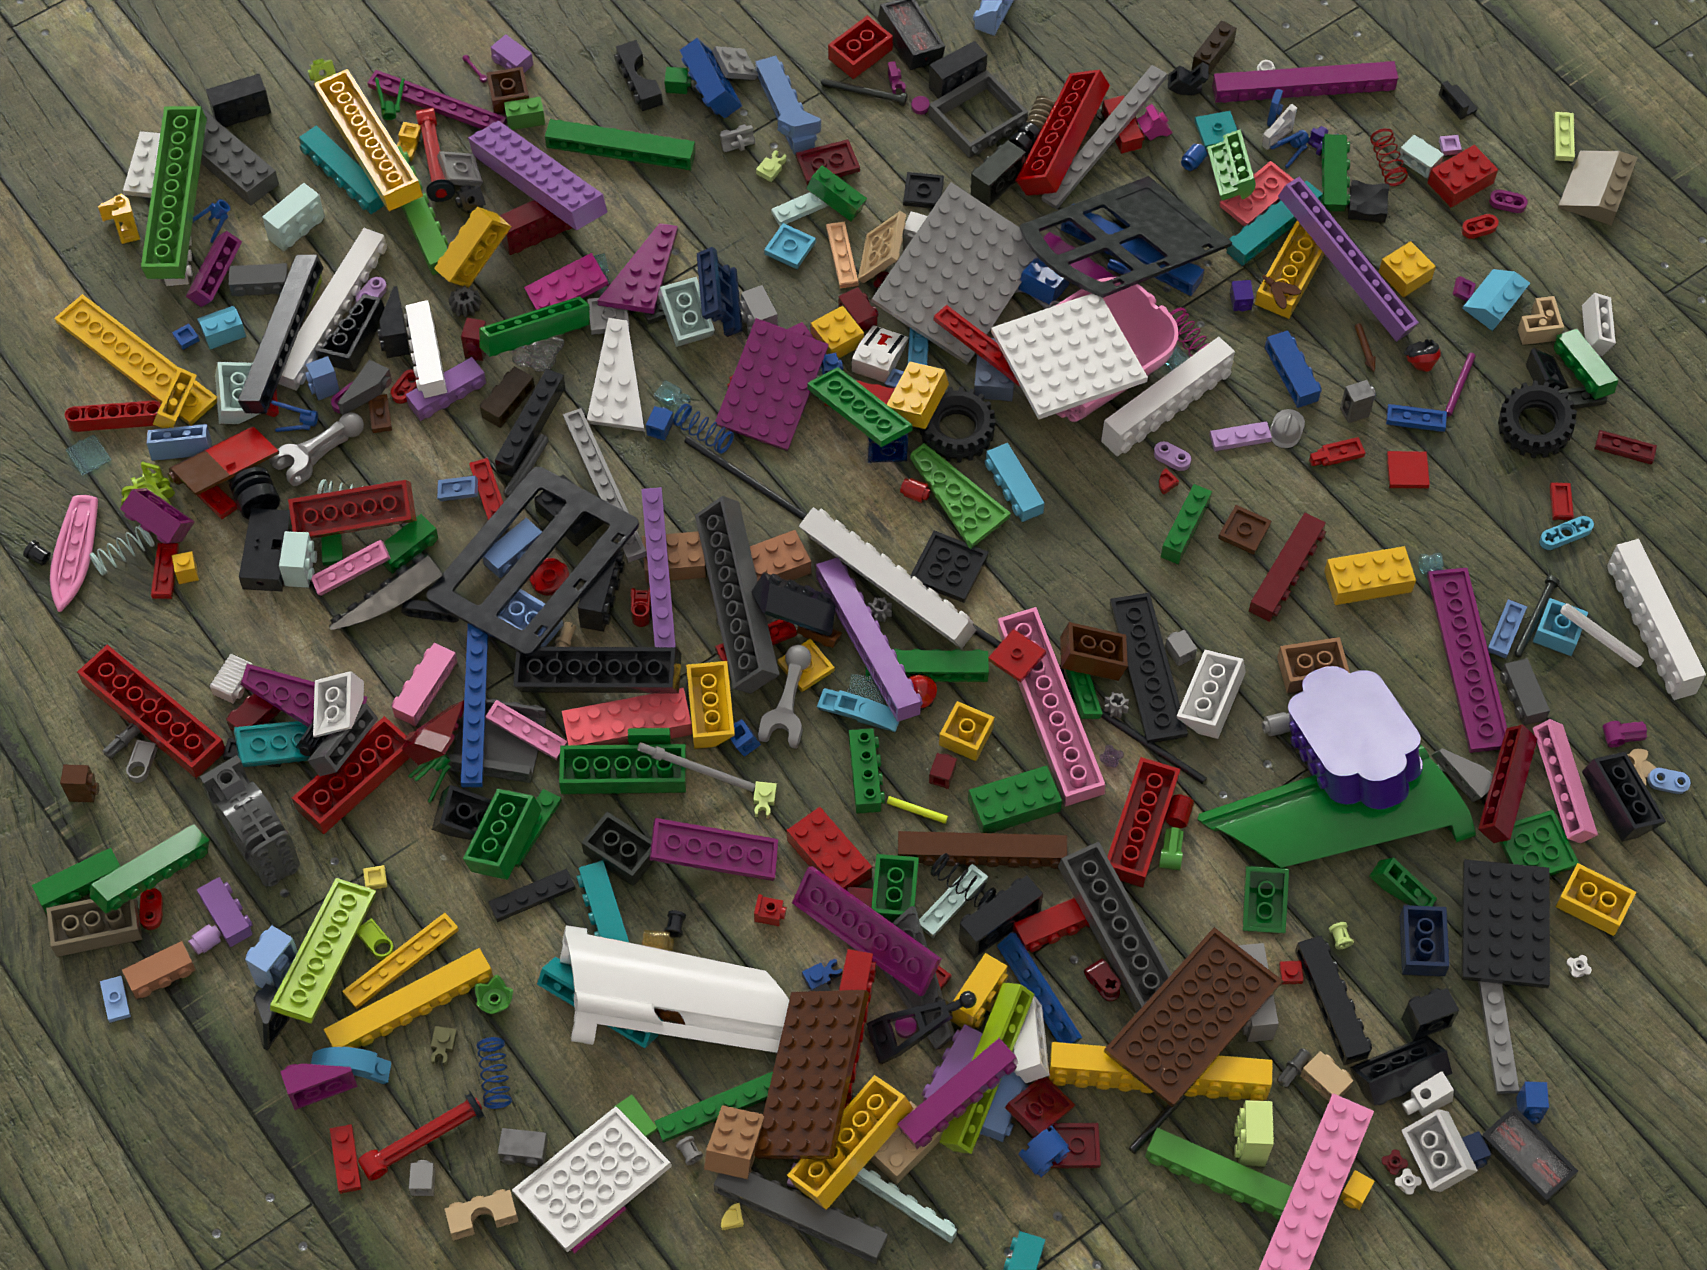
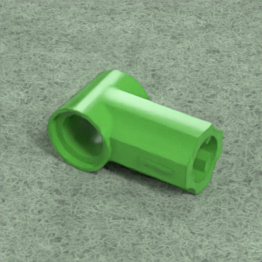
M1171 827L1165 831L1164 846L1161 850L1159 862L1160 868L1179 871L1181 869L1183 856L1181 849L1184 831H1181L1179 828Z

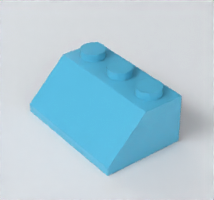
M1493 269L1462 309L1493 331L1529 286L1530 282L1514 271Z

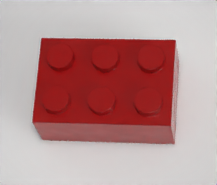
M867 15L828 44V59L852 79H855L892 51L893 35Z
M1473 145L1432 168L1427 183L1452 208L1495 182L1498 169Z

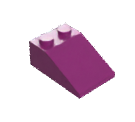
M301 1063L289 1065L285 1070L280 1071L294 1110L358 1087L351 1067Z

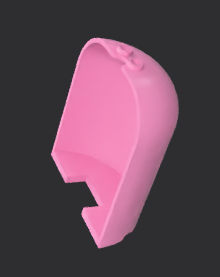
M1116 277L1102 278L1098 281L1106 282ZM1139 284L1104 297L1106 305L1146 375H1150L1163 366L1173 354L1178 340L1177 323L1167 308L1163 305L1160 307L1156 306L1155 297ZM1080 289L1059 304L1091 293ZM1125 390L1056 414L1061 418L1066 416L1069 421L1077 422Z

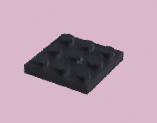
M934 530L910 576L911 579L915 576L926 588H931L935 592L965 603L989 552L975 546L970 549L967 543Z

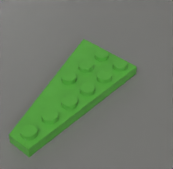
M925 443L911 453L910 459L970 549L1010 518L1011 513Z

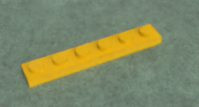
M443 913L342 991L343 995L357 1010L458 932V926L446 913Z

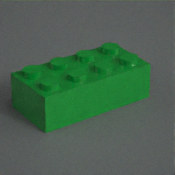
M1047 765L969 789L968 803L981 833L998 832L1061 811L1062 799Z
M497 788L463 857L471 872L505 880L509 879L542 810L534 796Z

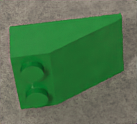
M1245 866L1243 931L1286 933L1288 868Z

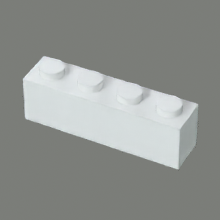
M1035 996L1012 1050L1018 1060L1015 1074L1020 1076L1025 1083L1050 1075L1042 1005Z

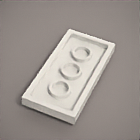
M140 131L123 188L124 195L151 198L160 133Z

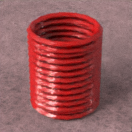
M1174 795L1166 815V822L1176 828L1187 827L1194 801L1186 795Z

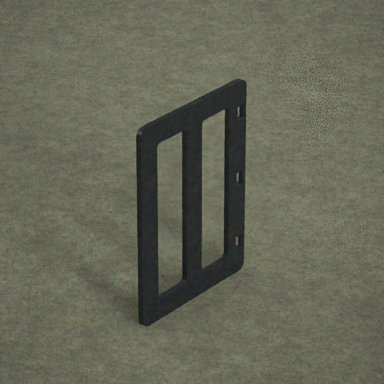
M535 467L428 590L427 597L431 603L525 656L533 655L639 527L638 519L545 468ZM544 490L566 502V505L481 605H475L454 593L455 589L539 491ZM583 514H588L610 526L525 629L520 630L498 618L501 611ZM618 535L622 536L623 538L616 545L613 541ZM580 581L585 582L579 590L575 588ZM542 627L546 628L540 637L536 635Z

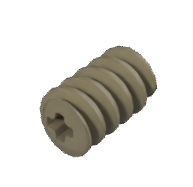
M1038 95L1026 122L1034 124L1041 131L1055 102L1046 96Z

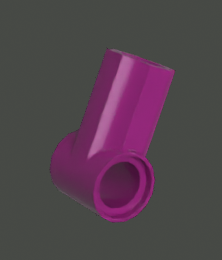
M1610 721L1602 726L1607 746L1611 748L1622 746L1625 742L1642 741L1647 738V728L1643 721L1621 724L1619 721Z

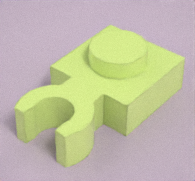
M775 150L772 153V159L766 157L757 167L756 174L772 182L782 170V165L786 162V155L784 154L781 158H777L778 150Z
M756 781L753 803L758 805L755 807V817H758V813L761 810L766 811V818L770 817L769 805L774 806L777 783Z

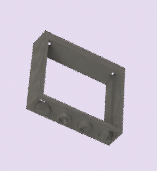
M988 70L929 104V117L968 158L980 154L987 147L995 145L997 141L1004 137H1008L1026 123L1028 118V111ZM987 89L1014 117L970 143L943 114Z

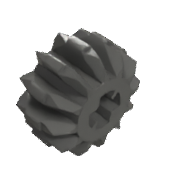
M465 285L462 289L456 287V292L451 291L448 300L452 313H456L458 317L464 315L465 318L469 314L474 316V312H479L482 303L478 290H474L472 286L467 289Z

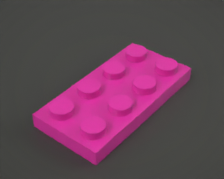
M590 253L524 288L535 309L538 310L579 296L584 298L609 285L593 254Z

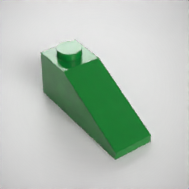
M1394 857L1379 860L1369 876L1384 891L1410 906H1433L1437 900V897Z

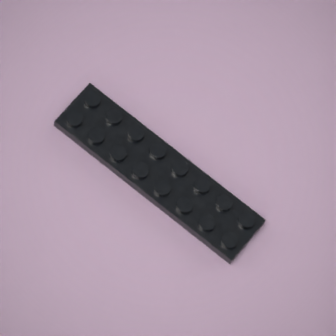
M1150 592L1110 599L1117 632L1126 635L1127 670L1147 744L1187 737L1186 725L1177 719L1181 706Z

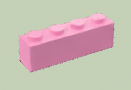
M436 643L425 651L422 662L414 668L413 676L404 683L399 697H395L392 702L394 717L413 726L418 724L457 664L455 652Z

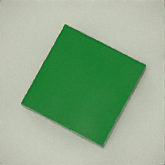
M629 728V745H639L640 742L646 745L671 744L670 728Z

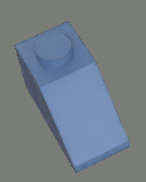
M789 104L778 118V131L792 138L817 134L821 131V119Z

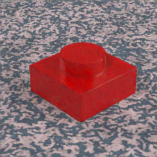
M1301 961L1279 962L1280 979L1283 980L1281 985L1303 983Z

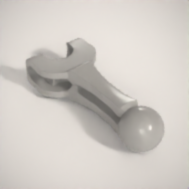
M346 413L340 418L339 422L336 421L320 435L299 445L285 444L278 448L279 454L270 458V464L277 470L291 466L286 473L287 481L293 486H298L311 477L313 466L321 457L339 444L348 441V437H356L362 432L364 427L363 420L356 413Z
M794 645L786 652L785 661L788 665V677L785 689L776 709L762 716L758 733L759 741H769L774 730L783 728L789 733V747L797 749L800 744L803 729L800 719L794 714V702L802 670H805L811 663V653L802 645Z

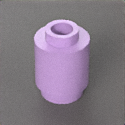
M208 924L192 935V939L188 942L197 955L220 943L219 937L222 934L215 925L211 927Z

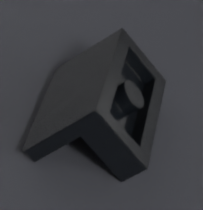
M1448 80L1441 84L1439 96L1460 120L1477 112L1478 107L1457 84L1452 86Z

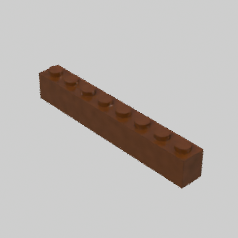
M898 831V856L919 857L918 863L927 866L934 865L941 855L948 853L951 857L946 866H955L959 862L961 865L969 867L973 864L974 866L987 865L988 867L1002 865L1011 868L1019 866L1040 868L1043 866L1059 869L1058 865L1061 858L1067 856V835Z

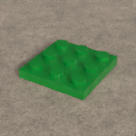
M1553 810L1515 821L1510 840L1500 842L1510 864L1548 867L1549 876L1574 869L1577 863H1579Z

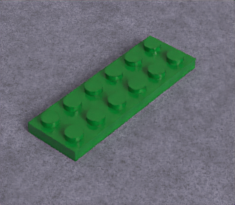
M839 367L807 383L809 391L880 447L912 431V424Z

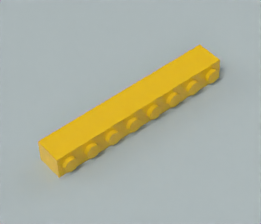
M478 948L324 1029L325 1035L332 1047L359 1048L367 1046L374 1039L390 1034L393 1029L411 1023L414 1018L420 1015L423 1016L430 1013L433 1008L449 1003L452 998L459 994L464 995L468 993L476 984L487 983L493 977L492 969L482 951Z

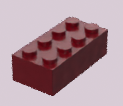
M535 200L499 215L512 226L501 241L509 255L519 253L523 249L537 245L543 240L573 228Z

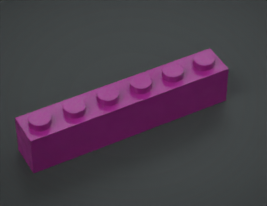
M998 1038L898 1123L899 1129L916 1149L921 1146L925 1147L931 1142L933 1135L937 1132H943L949 1126V1122L952 1119L961 1117L966 1112V1107L971 1103H977L983 1097V1093L986 1090L995 1088L1000 1083L999 1079L1005 1074L1010 1075L1014 1072L1018 1064L1017 1057Z

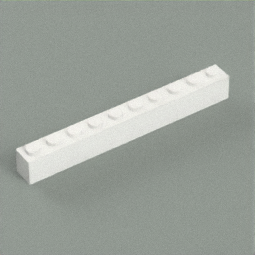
M363 228L299 330L278 384L297 391L299 386L305 382V373L308 372L306 364L317 359L315 349L319 345H323L329 333L332 334L338 326L337 324L343 319L345 312L351 308L352 301L360 292L361 286L367 282L371 270L377 266L381 254L385 253L387 244L383 234Z

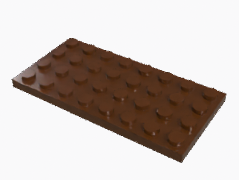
M1214 927L1104 1049V1053L1173 1108L1280 987L1283 980Z
M866 990L791 992L763 1113L764 1120L755 1151V1157L758 1159L834 1158L869 993Z

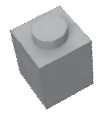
M1185 630L1173 632L1168 636L1165 648L1177 666L1195 658L1197 647Z
M419 1160L417 1163H411L409 1181L411 1196H434L436 1170L434 1164L430 1163V1161Z

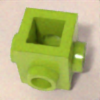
M323 58L313 61V64L309 65L308 75L310 81L314 80V83L336 74L331 59L326 61ZM324 69V74L319 75V71Z

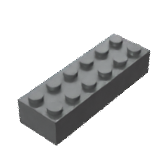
M203 110L207 120L201 164L250 206L279 185L276 171Z

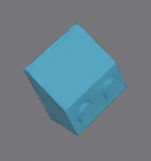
M234 306L197 318L209 349L246 337L243 323Z

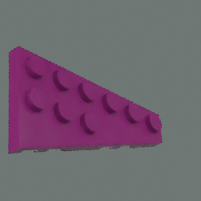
M246 664L241 686L307 727L314 722L315 682ZM364 696L362 704L366 703L367 696Z

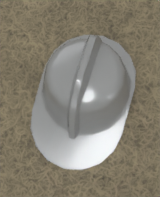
M1291 409L1278 412L1270 428L1271 441L1280 448L1295 446L1300 440L1304 429L1305 420L1303 416Z

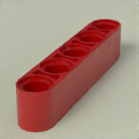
M151 400L73 406L68 408L64 415L70 430L74 432L156 426L153 423L161 404Z

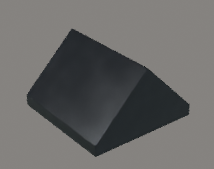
M1536 348L1531 349L1526 367L1532 380L1538 381V385L1543 386L1545 382H1549L1548 387L1553 389L1556 385L1560 387L1559 390L1569 388L1555 358Z

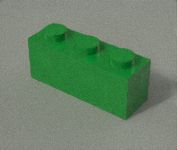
M823 165L811 177L806 188L850 222L860 213L867 200L864 195Z
M422 514L418 515L415 522H409L384 541L391 559L382 564L392 574L395 573L398 568L404 564L406 565V563L428 546L430 547L439 539L436 527Z

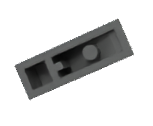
M369 360L339 400L340 414L349 413L382 394L385 388H388L392 382L389 368Z

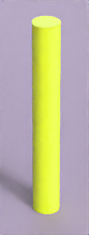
M891 796L888 797L887 804L944 824L948 820V816Z

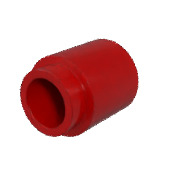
M905 478L901 485L900 493L904 494V497L922 503L924 500H928L931 490L928 489L929 485L913 478Z

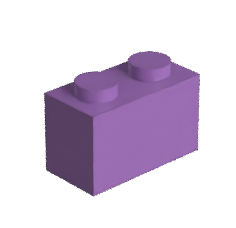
M506 34L490 47L492 60L505 69L523 67L525 73L533 66L532 53Z

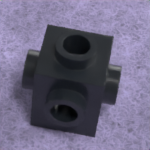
M470 184L460 187V191L456 192V205L464 212L471 213L477 207L486 205L481 188L478 185L472 187Z

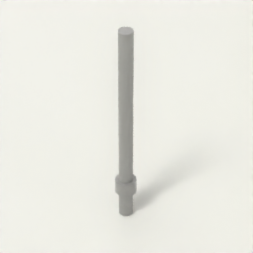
M641 742L638 745V751L652 755V758L659 761L662 759L751 792L755 789L754 783L665 752V749L656 746L654 748Z

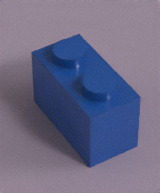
M1524 1082L1516 1097L1517 1109L1533 1125L1540 1123L1549 1109L1547 1082Z

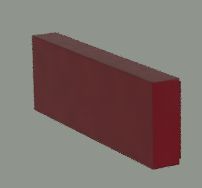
M1599 430L1594 449L1652 465L1657 445Z

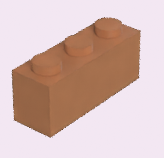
M181 941L122 971L135 998L138 999L149 996L154 990L169 986L179 978L188 977L196 969Z

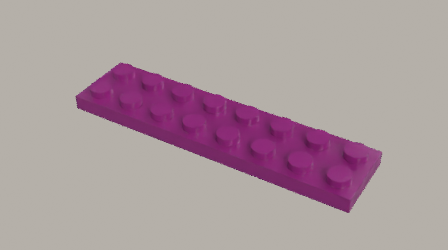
M813 866L808 867L792 904L857 951L873 953V961L876 962V965L917 995H925L942 959Z

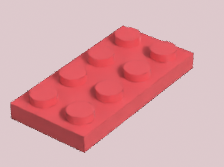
M1272 161L1254 174L1256 186L1250 196L1242 200L1241 196L1238 195L1220 201L1219 207L1243 226L1250 225L1258 215H1263L1267 212L1271 205H1276L1280 202L1281 199L1278 195L1286 184L1294 180Z

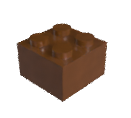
M523 67L486 73L494 113H505L504 102L529 98Z

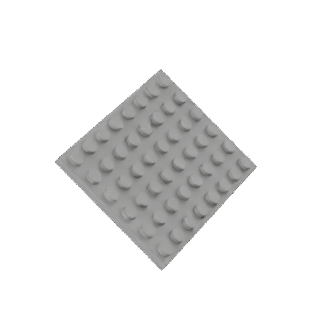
M950 182L871 299V302L967 365L975 352L933 321L934 315L945 305H948L987 335L1022 282L1020 281L1022 272L1034 258L1038 257L1026 243L1018 226Z

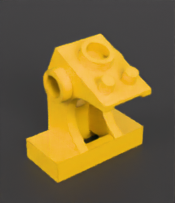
M121 193L98 206L102 221L114 219L122 244L140 240L134 214L127 197Z

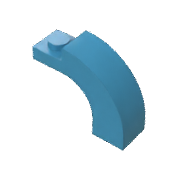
M351 1047L323 1048L313 1052L311 1064L351 1067L353 1075L381 1084L388 1083L391 1061L377 1057V1053Z

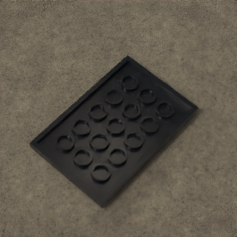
M1464 859L1462 980L1549 988L1550 901L1548 867Z

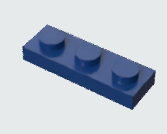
M1388 404L1386 424L1445 432L1447 411Z

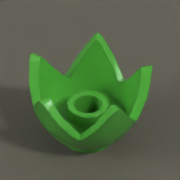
M495 975L488 984L478 983L475 985L476 1004L486 1013H500L509 1006L513 996V989L508 988L499 975ZM493 997L498 998L496 1002L491 1001Z

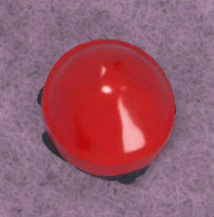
M1432 339L1411 344L1404 352L1408 362L1417 370L1423 372L1431 371L1441 357L1439 345Z
M925 675L909 677L913 682L916 694L919 693L922 698L920 711L926 707H931L937 694L935 682Z

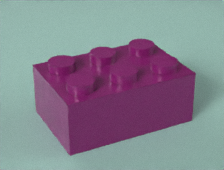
M147 488L132 489L120 508L125 513L124 516L126 518L139 522L143 530L149 533L153 532L157 535L156 538L164 544L182 542L195 523Z

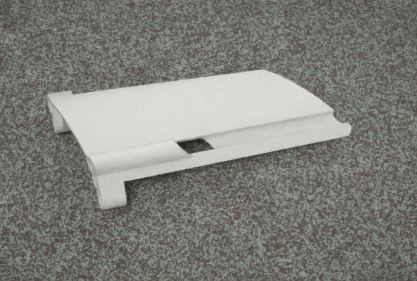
M565 926L560 963L571 964L573 973L575 1015L571 1041L593 1045L597 1024L778 1052L789 999L767 971L588 935L586 928ZM654 1008L679 1012L685 1021V1025L661 1021L656 1015Z

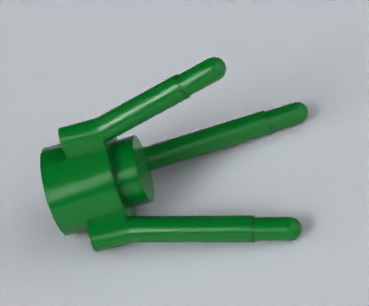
M375 78L381 104V114L384 120H393L397 116L396 113L400 112L404 78L401 79L396 105L392 101H384L379 79Z
M446 755L421 764L408 775V778H412L419 773L414 779L417 782L431 768L438 772L440 769L442 770L430 794L428 803L432 802L446 772L451 768L448 765L451 760Z

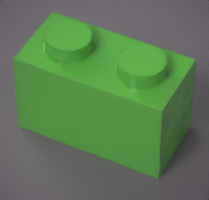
M541 96L504 102L507 124L511 130L545 125Z

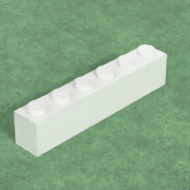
M426 300L406 305L407 313L404 314L406 325H409V327H406L408 337L412 338L408 341L411 351H414V353H411L413 364L417 365L413 368L416 378H419L416 380L418 391L423 392L424 398L447 393L429 302Z

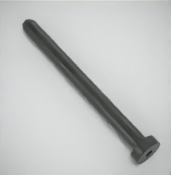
M829 79L821 80V85L900 102V106L906 105V93L898 95Z
M1554 576L1546 577V587L1514 652L1515 657L1519 658L1522 656L1553 589L1557 588L1560 583L1558 578Z

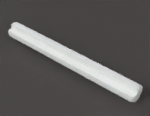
M1565 604L1560 610L1562 615L1633 666L1639 667L1644 661L1642 656L1571 605Z

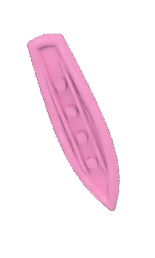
M90 495L72 497L54 549L50 570V588L58 612H62L78 593L89 568L91 560L89 554L93 550L98 499Z

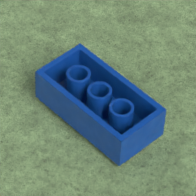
M696 38L680 50L683 56L681 60L686 67H689L690 71L688 73L696 81L695 87L703 94L702 100L707 107L711 106L716 115L720 114L724 118L742 107L729 79L725 78L710 48Z

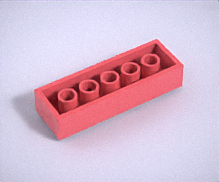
M679 688V694L653 693L562 711L568 745H629V728H670L671 739L693 735L684 688Z

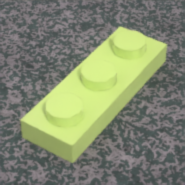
M1555 112L1554 114L1555 160L1574 161V113Z

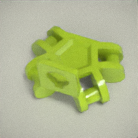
M141 462L142 477L137 479L135 477L130 478L133 485L122 489V496L124 498L121 500V505H123L132 489L141 488L149 489L171 505L167 498L173 497L175 491L170 487L169 479L163 477L159 466ZM147 468L153 469L154 471H156V473L153 474Z

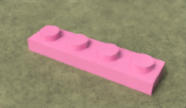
M379 540L312 576L311 580L317 594L322 596L391 558L384 542Z
M498 700L494 702L485 717L486 720L556 761L560 756V746L567 745V741Z

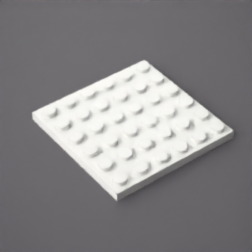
M1092 293L991 328L992 335L1038 419L1134 387L1148 380L1145 371L1104 299Z

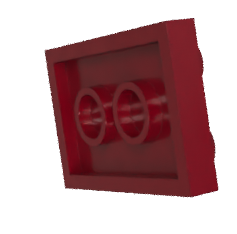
M849 139L796 152V159L807 186L811 177L822 165L838 177L860 172V166Z
M1047 1077L1036 1080L1009 1101L1005 1109L1028 1132L1036 1137L1072 1111L1075 1104Z
M1055 1123L1053 1125L1054 1129L1069 1145L1068 1149L1070 1152L1059 1164L1054 1161L1051 1168H1100L1099 1123Z

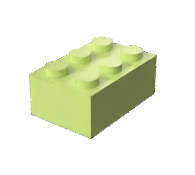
M1245 1100L1243 1108H1240L1237 1123L1234 1124V1137H1238L1234 1155L1235 1158H1238L1239 1164L1244 1166H1266L1274 1144L1272 1101Z

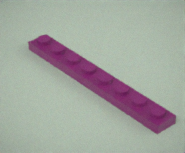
M375 70L367 82L368 88L377 90L375 78H378L382 93L397 98L401 79ZM406 80L404 81L401 100L425 109L434 107L436 113L482 130L497 121L504 125L507 123V118Z

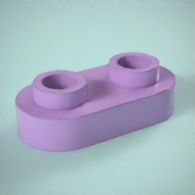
M381 277L371 278L356 295V303L364 294L382 298L387 291L385 280Z
M1159 442L1154 448V457L1165 465L1177 471H1185L1190 467L1191 456L1186 451L1168 442Z

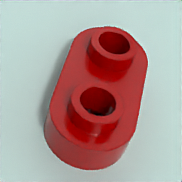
M1492 214L1481 215L1466 220L1461 231L1466 238H1478L1495 232L1499 221Z
M414 369L406 370L391 388V397L395 403H406V394L417 388L416 380L419 378H416Z
M157 888L147 889L140 896L139 920L141 925L147 930H154L161 925L163 916V896ZM150 895H154L153 899H148ZM148 915H153L151 919H147Z

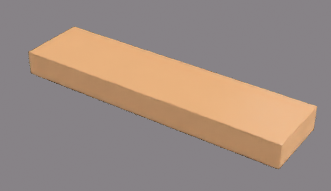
M845 222L826 224L839 288L858 286L857 273Z

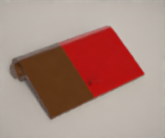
M252 426L170 467L167 475L171 483H176L177 485L184 483L197 496L231 479L241 471L252 468L278 455L279 450Z

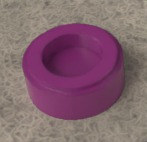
M917 96L911 102V109L916 114H925L929 111L930 102L924 96Z
M909 1017L895 1022V1032L899 1037L910 1038L915 1034L917 1024L914 1018Z

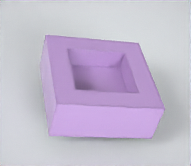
M1458 135L1440 136L1439 144L1444 155L1461 153L1462 148Z

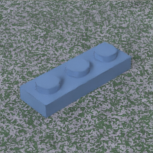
M1508 599L1489 644L1488 652L1503 658L1507 657L1527 606Z

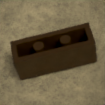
M1221 20L1194 54L1191 70L1204 62L1209 65L1208 74H1210L1234 43L1237 28Z
M515 366L510 372H506L500 384L496 385L490 396L482 401L480 405L482 418L502 428L535 388L533 376Z

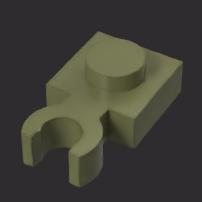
M435 1026L431 1049L436 1051L431 1055L432 1064L436 1063L438 1057H443V1066L448 1064L447 1052H453L457 1029Z

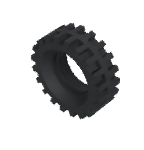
M1533 381L1532 386H1528L1525 382L1522 383L1521 389L1515 387L1512 389L1511 395L1507 394L1504 403H1502L1498 424H1500V434H1504L1503 441L1511 443L1510 449L1513 451L1516 448L1520 449V455L1522 456L1527 452L1531 453V458H1536L1537 454H1542V457L1546 458L1549 452L1555 455L1560 447L1563 449L1566 447L1574 431L1577 411L1573 410V400H1567L1569 394L1567 392L1563 394L1559 392V386L1556 385L1553 389L1548 387L1549 382H1545L1544 386L1538 385V381ZM1528 408L1545 409L1554 417L1555 427L1550 433L1545 435L1530 434L1520 426L1519 415Z
M961 386L956 391H953L952 387H948V392H945L926 429L920 428L923 444L927 443V446L935 450L938 455L946 456V461L948 462L951 461V458H957V463H962V458L966 457L968 461H971L974 454L980 457L983 455V449H989L990 441H993L995 412L991 410L990 401L984 402V395L976 396L974 389L966 392L964 387ZM961 414L974 421L976 429L969 437L954 439L942 433L939 425L945 417Z

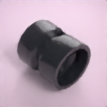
M1026 122L1009 141L1022 149L1026 157L1041 131L1034 124Z

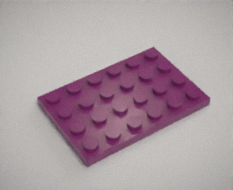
M756 318L715 420L717 426L725 427L729 431L788 451L811 393L808 390L807 383L817 378L829 344Z

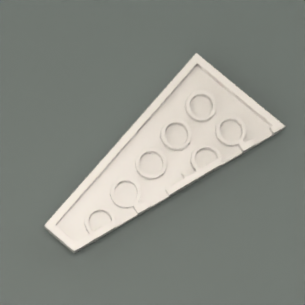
M608 318L587 422L588 424L645 432L627 320Z

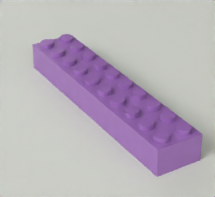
M500 121L494 122L468 137L474 157L575 230L582 228L607 213L605 200L601 192Z

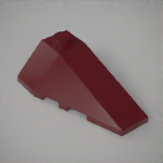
M464 700L449 706L416 731H412L406 736V742L401 749L417 765L445 755L455 737L452 732L458 729L459 725L456 722L462 717Z

